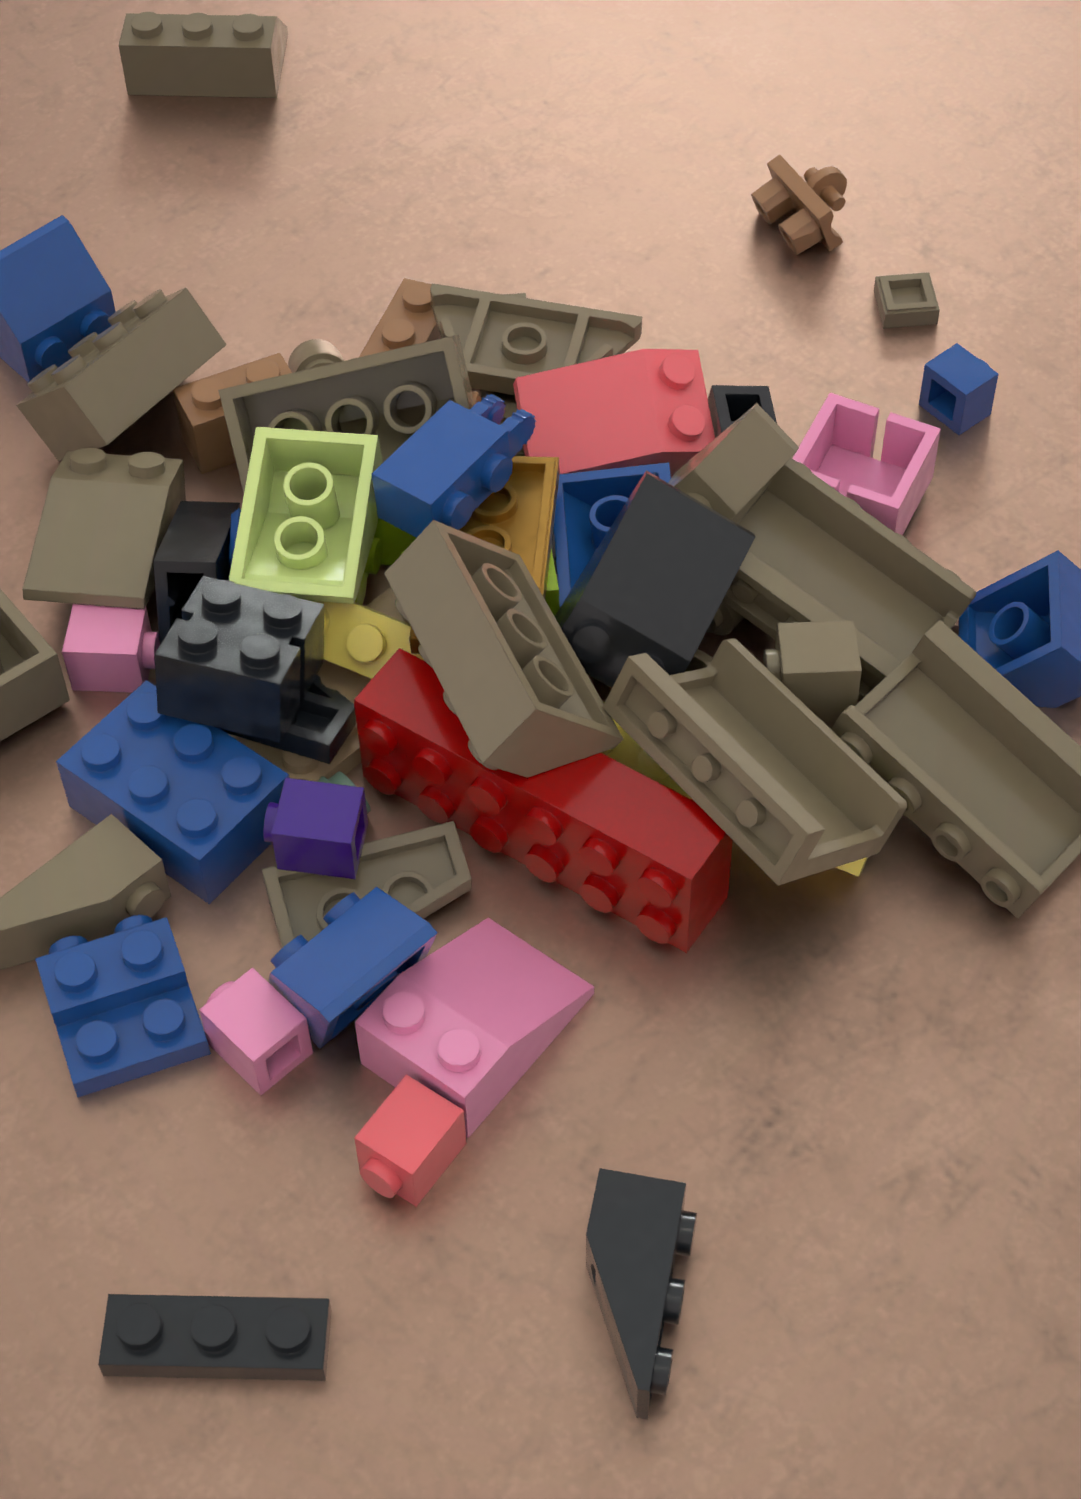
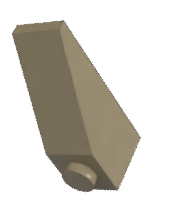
M110 814L0 897V970L48 955L51 945L64 937L82 936L89 942L114 934L117 924L128 917L135 915L153 917L162 907L164 901L171 897L162 859L116 817Z

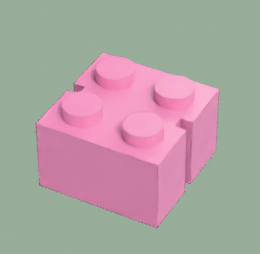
M829 393L792 459L804 464L814 475L845 497L857 502L864 511L889 529L903 535L933 478L941 428L890 412L886 420L881 461L873 459L879 408Z

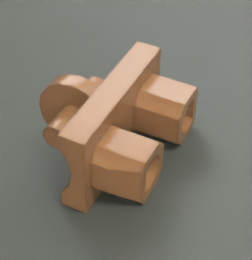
M780 154L769 161L767 166L772 179L751 194L759 214L768 224H771L788 211L792 210L794 212L792 216L780 223L778 227L783 239L796 255L819 241L830 252L843 243L842 238L832 228L831 223L834 217L832 210L839 211L846 203L843 194L847 187V179L844 174L833 166L824 167L820 170L811 167L805 172L804 181Z

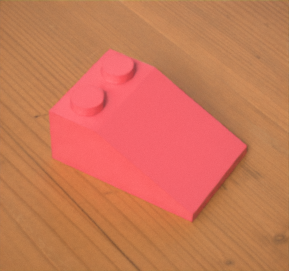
M640 349L517 377L513 383L517 409H523L533 414L536 420V427L530 437L531 439L527 441V444L523 445L524 455L530 457H559L560 474L669 462L672 478L677 470L715 439L698 350Z

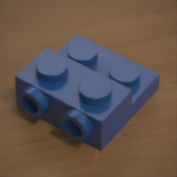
M146 915L131 916L117 924L114 934L89 942L82 936L64 937L51 945L48 955L35 958L78 1098L211 1054L167 917L153 921L151 917Z

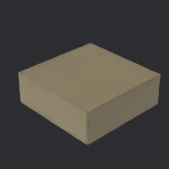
M929 272L875 277L874 294L883 328L938 324L940 309Z

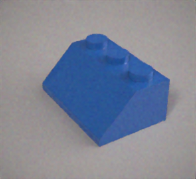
M669 462L559 475L554 519V539L560 607L645 471L647 470L668 483L671 479Z

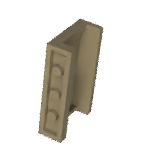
M792 458L730 519L754 533L755 539L723 602L775 640L777 623L855 620L862 668L858 701H861L908 657L923 635L939 620L951 629L977 594L973 588L964 583L953 571L939 565L914 547L907 538L889 529L864 511L857 502L839 493L814 475L807 466Z
M941 620L923 635L912 653L856 706L850 705L831 728L838 737L906 800L907 808L903 816H907L931 838L938 852L945 858L957 862L981 884L983 892L992 902L1001 907H1006L1016 918H1019L1081 853V746Z
M735 638L726 639L721 642L711 663L707 667L669 675L647 653L628 656L602 707L777 885L879 854L907 808V802Z

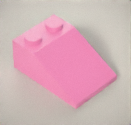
M487 918L400 973L355 1021L360 1061L363 1066L394 1087L407 1074L463 1109L466 1137L469 1138L592 997L594 986L490 918Z

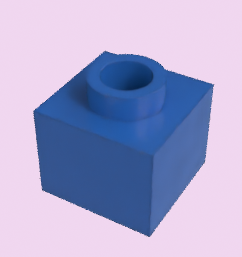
M956 343L925 364L919 405L957 435H961L991 415L999 374L990 368L985 361L977 358Z

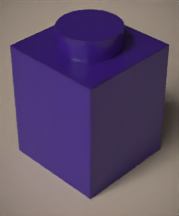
M285 778L279 803L270 802L268 804L264 820V841L273 843L277 869L356 879L368 827L364 788Z

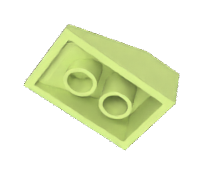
M256 427L229 581L279 594H288L309 601L355 604L378 524L372 473L383 463L378 435Z

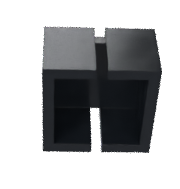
M203 576L182 609V619L177 618L155 653L157 712L281 743L300 707V697L305 698L323 664L324 604L296 598L288 594H279L236 584L229 580H219Z

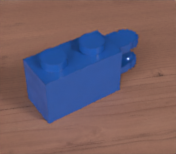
M487 394L485 398H482L481 402L478 401L470 410L449 400L372 473L378 517L416 538L433 520L457 530L461 529L469 521L473 511L492 492L501 490L509 480L513 468L511 459L531 439L530 437L536 427L535 416L523 409H517L511 417H508L499 425L502 418H504L503 414L506 406L504 404L505 401L493 394Z

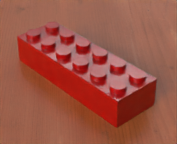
M399 648L354 699L363 777L381 793L387 795L396 794L418 806L424 815L437 823L443 824L454 821L456 828L471 835L482 848L493 853L502 852L524 864L540 880L549 883L557 882L581 895L582 899L595 910L603 913L612 912L636 925L641 933L650 940L660 944L669 943L687 953L728 897L733 840L695 801L603 753H598L528 778L501 769L491 770L486 768L470 752L468 748V741L470 739L458 716L446 705L443 699L444 689L434 669L424 660Z

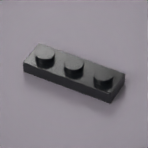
M108 1294L98 1365L103 1376L326 1381L332 1312L329 1298Z

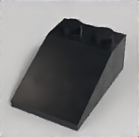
M646 470L554 616L586 673L613 688L628 656L647 653L669 675L683 673L690 664L755 539V534Z

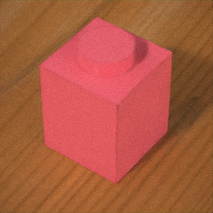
M406 1074L354 1137L360 1175L363 1180L382 1196L393 1198L397 1194L417 1207L467 1144L464 1110Z

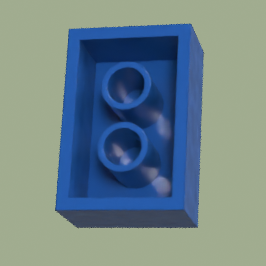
M147 680L56 761L69 807L95 825L112 814L162 859L165 873L208 904L215 900L272 844V842L264 841L263 832L266 810L270 802L279 803L285 778H290L288 773L220 728L159 714L157 712L156 686Z

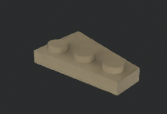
M454 821L364 843L356 879L277 869V865L262 869L267 895L282 948L299 935H303L309 942L328 926L323 919L324 916L338 902L353 892L362 899L375 887H378L424 919L468 892L472 887L471 874Z

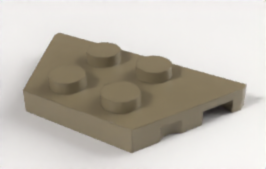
M433 283L430 288L431 307L441 338L459 335L470 386L475 389L515 395L513 383L517 377L623 354L640 339L642 334V316Z

